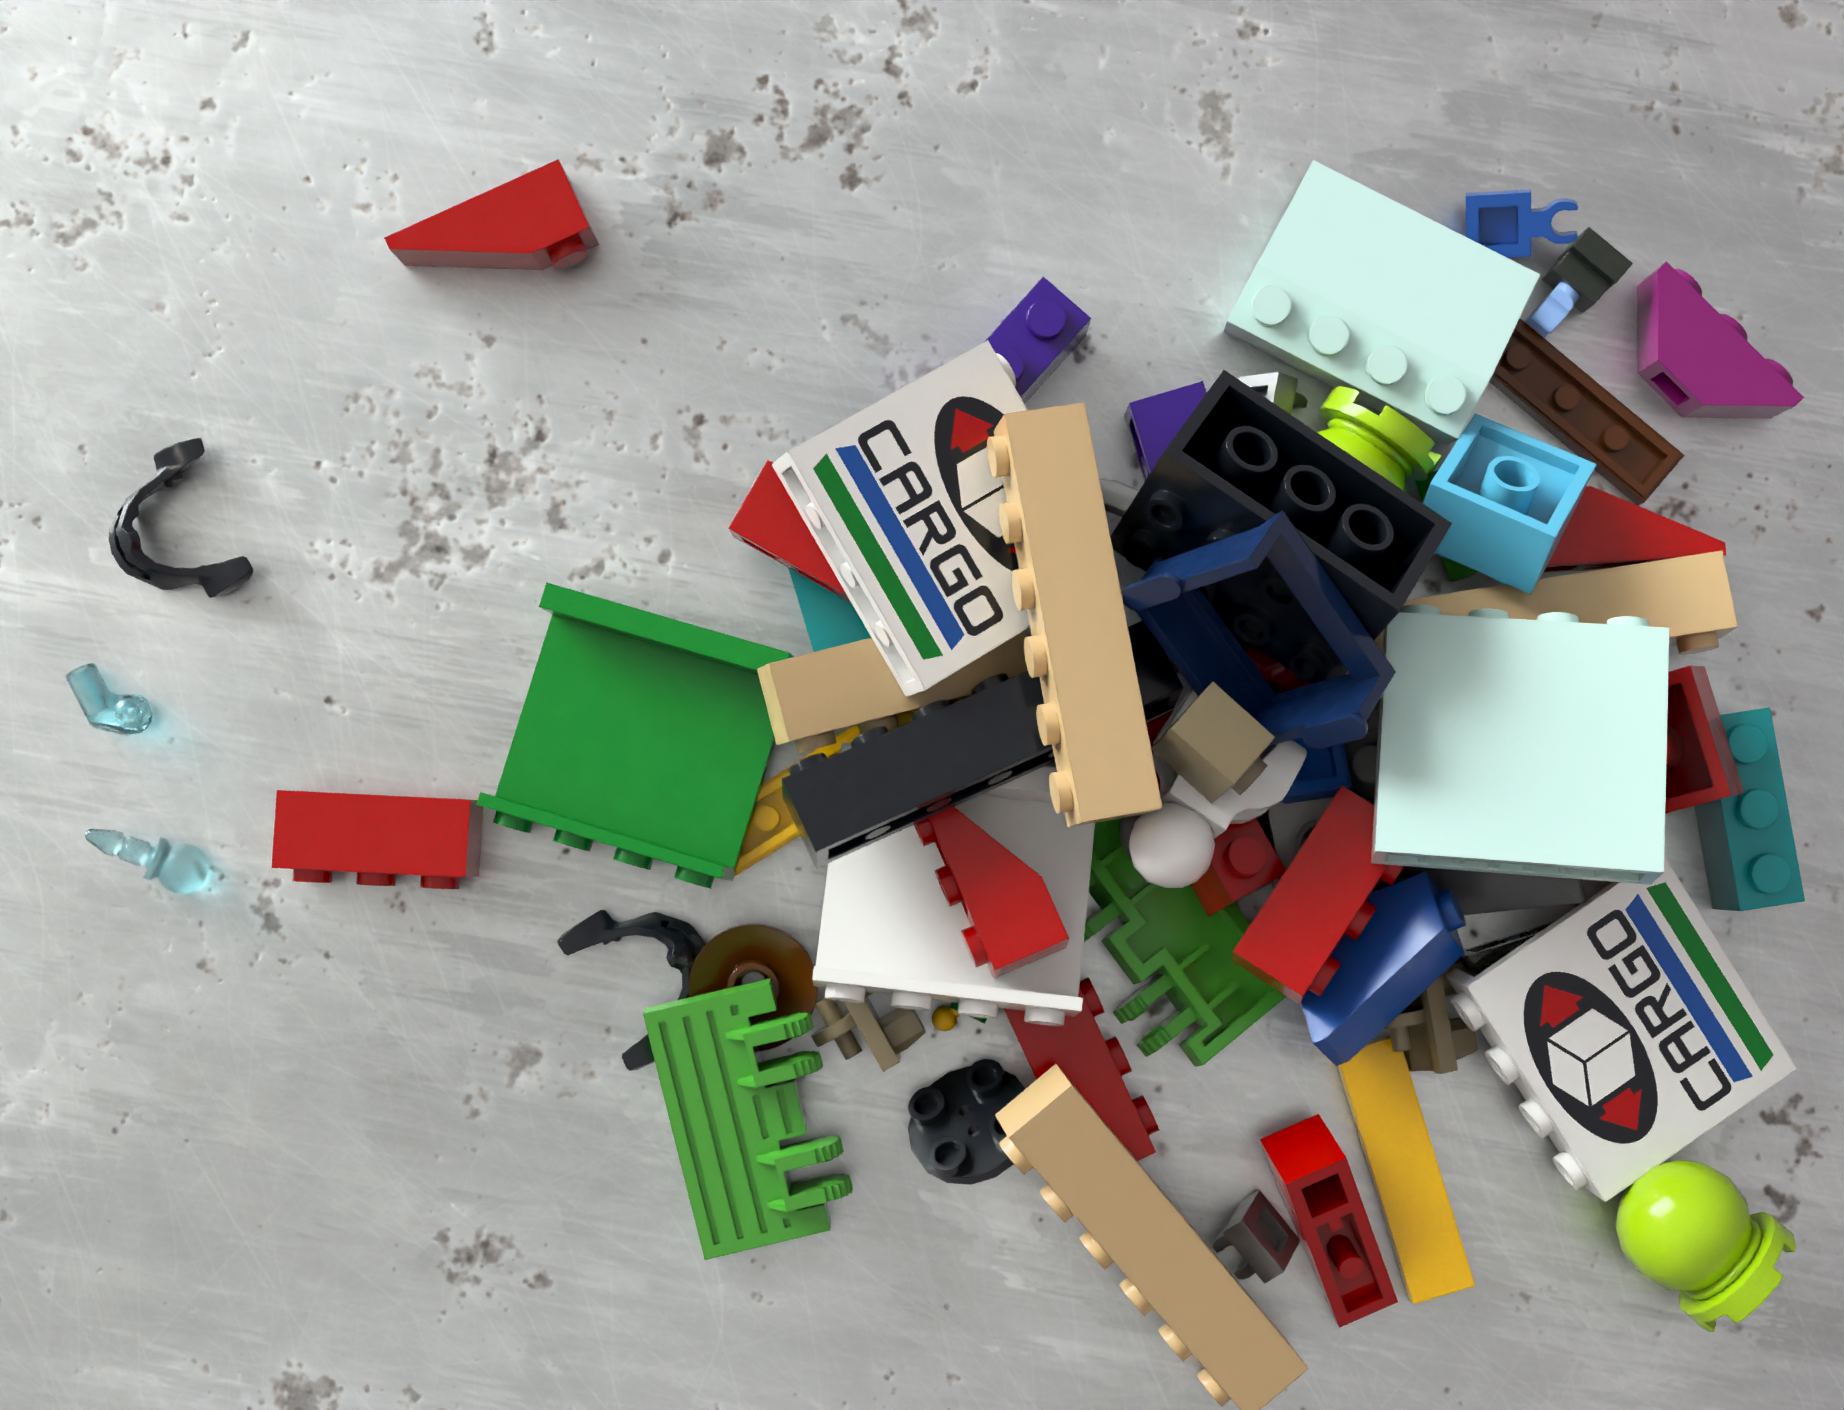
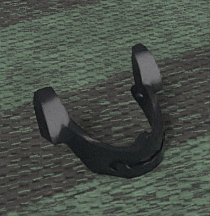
M195 438L175 443L154 455L157 470L155 477L126 498L109 529L108 539L113 557L127 575L161 590H171L187 585L199 584L203 586L208 597L212 598L230 593L250 579L253 574V568L248 558L240 556L220 563L206 566L201 565L197 568H174L154 562L143 553L140 537L132 525L133 520L139 515L138 506L143 500L157 491L170 488L184 481L181 473L191 467L205 452L201 438Z
M600 910L563 933L557 940L563 953L570 955L601 942L604 945L612 941L618 942L624 936L640 935L653 937L666 945L668 949L666 959L669 965L679 969L682 973V990L678 1000L689 998L688 984L691 968L697 955L705 945L696 929L688 922L658 912L617 922L610 917L606 910ZM648 1034L622 1053L623 1062L629 1071L641 1069L655 1062Z

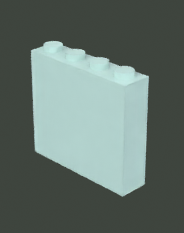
M1414 604L1403 606L1383 631L1382 652L1396 673L1382 694L1379 704L1371 863L1650 885L1664 873L1669 628L1649 627L1648 620L1632 616L1615 617L1607 620V624L1579 623L1578 616L1562 612L1545 613L1539 615L1537 620L1510 619L1508 612L1492 608L1475 609L1470 611L1468 616L1441 615L1439 608L1430 605Z

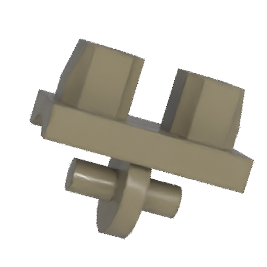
M1460 959L1450 966L1384 1028L1389 1029L1393 1052H1404L1409 1071H1434L1436 1074L1457 1071L1456 1060L1478 1050L1476 1032L1472 1031L1461 1018L1449 1019L1445 996L1457 993L1445 975L1455 968L1465 972L1463 961Z
M865 993L864 1003L844 1002L849 1011L844 1016L834 1000L824 998L817 1002L815 1006L826 1026L811 1035L816 1046L820 1047L834 1039L845 1060H848L862 1052L859 1043L851 1031L852 1028L857 1026L883 1072L900 1063V1053L908 1049L926 1033L915 1010L896 1008L879 1018L868 998L873 993Z

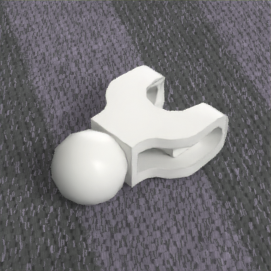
M1192 688L1175 707L1157 734L1153 745L1198 697ZM1293 740L1271 746L1260 755V758L1268 766L1244 793L1239 795L1230 788L1213 803H1210L1153 751L1154 766L1160 778L1162 809L1141 815L1134 824L1129 840V850L1134 868L1147 882L1164 888H1183L1197 882L1210 866L1215 848L1214 839L1223 833L1229 824H1242L1263 815L1270 807L1283 800L1303 765L1307 755L1306 749Z

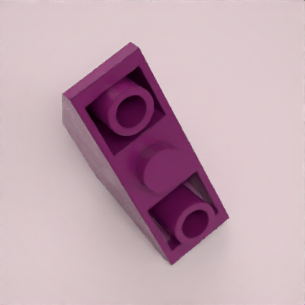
M1666 261L1637 286L1638 374L1682 418L1771 419L1795 407L1804 398L1792 386L1793 379L1789 372L1778 362L1772 359H1765L1747 341V333L1739 322L1726 314H1719L1702 297V289L1691 275L1683 270L1674 269Z

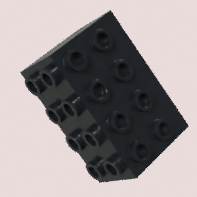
M1223 370L1167 446L1110 537L1114 551L1125 557L1132 565L1147 572L1158 557H1162L1165 560L1259 527L1283 510L1373 640H1375L1402 609L1452 523ZM1267 556L1257 569L1200 587V590L1230 630L1235 632L1243 641L1254 645L1292 671L1299 679L1312 684L1346 674L1347 669Z

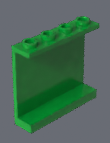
M546 582L539 604L540 608L552 614L496 794L491 795L480 792L476 805L496 810L493 823L531 833L534 822L555 828L556 832L553 841L590 852L593 841H598L617 847L613 859L636 867L651 870L654 859L677 865L674 878L711 889L715 877L733 881L775 744V737L757 668L794 656L789 652Z

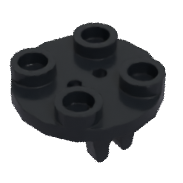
M982 1059L971 1066L948 1072L930 1086L919 1089L909 1101L908 1111L911 1118L908 1133L912 1152L927 1173L946 1183L972 1185L997 1177L1014 1164L999 1145V1142L1007 1135L995 1114L1026 1088L1015 1075L1004 1071L999 1062L992 1059ZM979 1131V1134L972 1136L975 1132Z

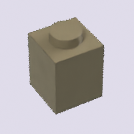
M1212 682L1185 709L1151 749L1210 803H1213L1230 788L1241 795L1252 785L1268 766L1259 756L1274 740L1275 736L1217 684Z

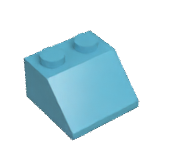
M1475 413L1431 481L1423 502L1424 505L1452 523L1435 554L1451 559L1492 577L1502 584L1510 585L1531 595L1556 550L1596 464Z

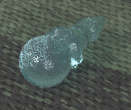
M88 829L85 832L86 840L101 852L112 857L117 855L120 860L137 866L144 865L146 867L143 875L144 879L151 880L158 877L163 887L173 893L187 894L196 891L205 883L209 875L207 856L201 849L192 844L180 843L170 846L166 838L160 837L156 846L153 847L149 842L136 837H125L122 832L117 830Z

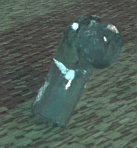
M95 663L80 666L65 676L89 724L95 729L130 736L141 733L150 725L153 714L149 701L140 694L132 693V695L110 692Z

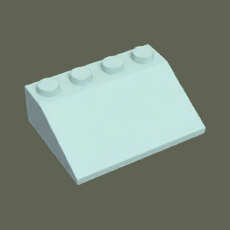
M1313 160L1226 322L1224 332L1334 388L1343 386L1359 391V401L1381 412L1386 405L1414 423L1429 437L1449 445L1460 437L1487 387L1540 274Z

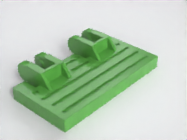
M1121 818L1095 823L1089 893L1100 909L1086 919L1084 942L1118 917L1122 924L1102 939L1101 942L1133 985L1141 983L1156 970L1159 972V974L1120 1004L1113 1011V1014L1121 1024L1133 1021L1143 1014L1149 1005L1165 994L1176 1008V1011L1162 1023L1147 1031L1137 1046L1147 1057L1161 1049L1195 1021L1199 1028L1182 1041L1179 1046L1195 1067L1202 1066L1287 996L1232 961L1233 950L1250 926V923L1235 903L1209 917L1191 884L1183 888H1164L1147 882L1134 868L1132 860H1129L1120 843L1118 835Z
M771 978L646 1007L643 1012L705 1260L830 1231L831 1221L826 1203L831 1200L842 1199V1197L852 1193L853 1190L849 1174L845 1175V1173L831 1174L794 1184L791 1183L789 1170L831 1161L842 1155L844 1150L841 1138L836 1135L822 1136L817 1139L813 1138L782 1146L781 1140L807 1134V1123L796 1078L818 1072V1070L822 1069L823 1063L819 1051L815 1052V1050L801 1051L792 1055L761 1061L759 1045L797 1038L814 1028L809 1012H798L752 1023L751 1016L777 1010V1000Z

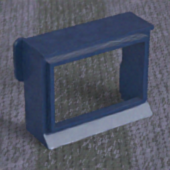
M1283 510L1259 527L1165 560L1162 557L1156 558L1140 581L1127 585L1121 592L1123 604L1138 614L1197 696L1212 682L1217 684L1275 736L1268 746L1302 738L1310 747L1322 749L1364 738L1368 731L1366 721L1396 673ZM1267 556L1349 674L1275 693L1200 590V587L1257 569Z

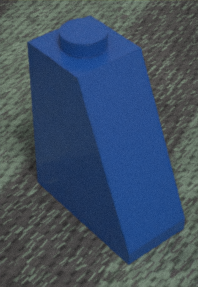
M1426 871L1371 893L1367 901L1376 906L1377 910L1357 941L1344 935L1331 957L1339 961L1341 965L1322 995L1319 997L1313 992L1308 991L1301 1001L1313 1044L1335 1066L1349 1062L1465 953L1457 929L1466 926L1460 904L1451 889L1442 892Z

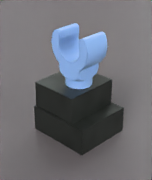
M1590 227L1586 228L1578 236L1577 240L1571 242L1559 256L1556 264L1542 279L1553 290L1532 312L1525 323L1545 338L1548 333L1551 334L1573 306L1581 313L1592 307L1609 288L1619 281L1633 263Z

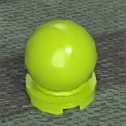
M1338 386L1331 391L1319 409L1321 418L1326 422L1329 429L1317 433L1405 492V478L1423 481L1430 477L1442 459V455L1430 451L1435 443L1419 427L1387 405L1378 416L1368 409L1355 404L1360 397V392L1355 389Z
M1692 1160L1664 1161L1660 1165L1651 1168L1640 1179L1628 1186L1619 1201L1616 1230L1622 1252L1638 1272L1668 1290L1680 1291L1678 1296L1680 1309L1708 1332L1715 1331V1320L1724 1315L1736 1324L1758 1308L1784 1277L1774 1268L1782 1250L1786 1253L1795 1252L1796 1243L1791 1231L1770 1214L1765 1212L1749 1214L1747 1199L1733 1181L1726 1175L1703 1163Z

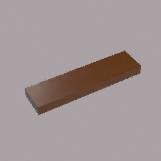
M1519 318L1489 382L1577 456L1595 463L1596 467L1594 470L1637 506L1645 503L1684 457V454Z

